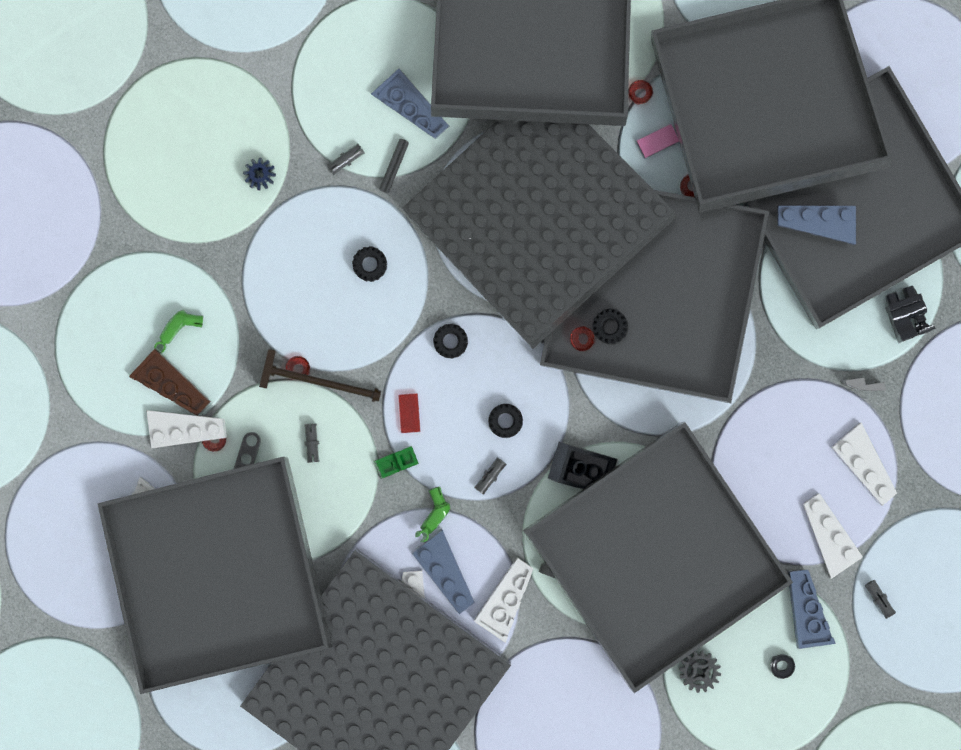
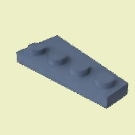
M397 69L371 93L375 98L435 139L450 127L442 117H431V104L400 69Z
M777 206V226L856 245V206Z
M443 530L412 553L459 614L475 603Z
M809 570L789 571L788 575L793 581L789 588L797 648L803 649L836 644L834 637L830 633L828 621L824 617L822 605L817 598V592Z

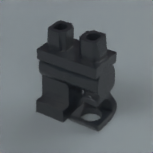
M913 285L902 289L905 296L904 300L900 301L896 292L885 296L888 305L885 309L898 343L936 329L934 325H928L925 322L927 319L924 315L927 313V307L921 293L917 294ZM911 318L915 319V328L913 327Z

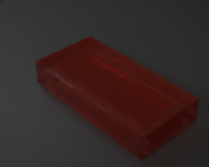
M418 394L399 395L401 433L421 432Z

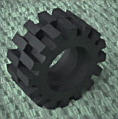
M372 246L363 247L353 257V270L364 281L374 282L379 280L387 270L386 257L378 248ZM367 257H373L377 261L376 269L370 272L364 270L362 266L363 260Z
M612 308L604 309L594 317L592 324L593 332L600 341L606 344H615L626 336L628 322L625 316L618 310ZM607 319H614L618 324L616 332L608 334L603 330V323Z
M445 324L435 332L433 338L434 347L445 358L453 359L459 357L467 348V334L458 325ZM447 334L457 336L458 344L455 348L449 349L444 346L443 339Z
M500 404L489 415V427L496 436L501 438L513 437L522 428V414L512 404ZM503 413H508L513 418V424L509 428H502L498 424V418Z

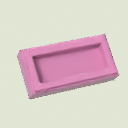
M672 124L636 142L644 158H647L678 143L679 139Z

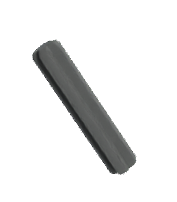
M399 139L379 188L384 193L390 192L409 145L407 140Z

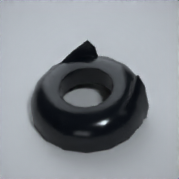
M785 654L773 656L770 664L771 672L777 678L784 679L790 677L795 671L793 658ZM786 661L788 664L787 668L779 670L777 668L778 662Z

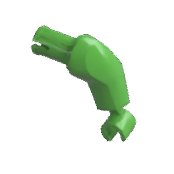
M185 310L178 311L164 327L160 335L161 341L155 344L154 349L158 344H162L164 349L161 353L166 350V343L170 344L185 325L202 328L204 316L186 314Z
M440 486L429 490L434 507L420 526L422 530L415 533V537H419L421 533L423 534V539L420 542H426L429 539V534L439 526L450 510V503L445 501Z

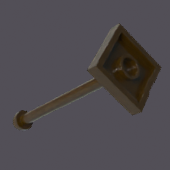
M268 349L259 385L261 388L267 389L270 376L278 375L372 398V402H379L381 390H378V388H375L373 391L277 368V365L273 364L276 351Z

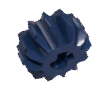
M259 158L256 164V161L252 159L253 166L245 165L249 169V171L243 172L245 176H249L245 179V182H251L249 187L252 189L257 184L258 191L261 190V185L268 189L266 183L273 184L274 181L270 177H276V173L271 172L275 167L273 165L269 166V160L263 163V159ZM262 170L264 176L262 178L259 176V179H257L255 173Z

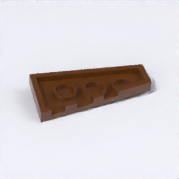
M154 349L129 376L197 416L211 402L157 349Z

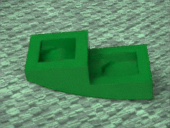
M412 446L374 461L381 479L419 464Z

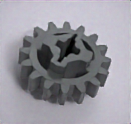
M703 650L700 651V655L695 651L692 657L690 655L687 656V661H681L684 667H679V670L683 672L679 677L681 679L685 678L683 681L684 686L690 684L689 690L695 687L697 693L700 692V689L707 692V687L714 689L713 682L719 683L716 676H721V673L717 671L721 666L715 665L717 662L716 658L710 659L711 653L705 656ZM696 659H704L707 661H705L704 663H698ZM691 665V673L687 674L688 667ZM697 668L703 669L702 672H703L704 674H703V675L697 674V670H696V669H697ZM712 669V676L709 678V670ZM697 680H701V681H703L704 683H703V684H696V683H693V682H695V681H697Z

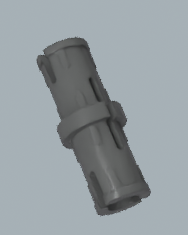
M359 144L346 153L342 152L339 158L327 164L328 168L332 169L333 175L345 166L352 165L351 162L365 154L363 149L359 150L361 148Z
M304 424L306 435L304 445L307 446V463L312 462V454H314V462H320L317 424H311L312 432H310V424Z
M497 457L491 467L484 471V476L474 488L484 495L490 485L497 481L498 475L507 464Z
M876 580L868 582L865 588H867L874 599L873 603L878 605L886 619L893 616L896 611L887 600L888 596L886 593L882 592Z

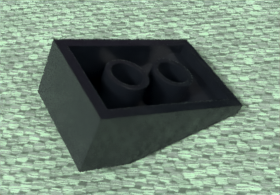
M558 442L548 478L561 484L584 489L615 468L618 459Z

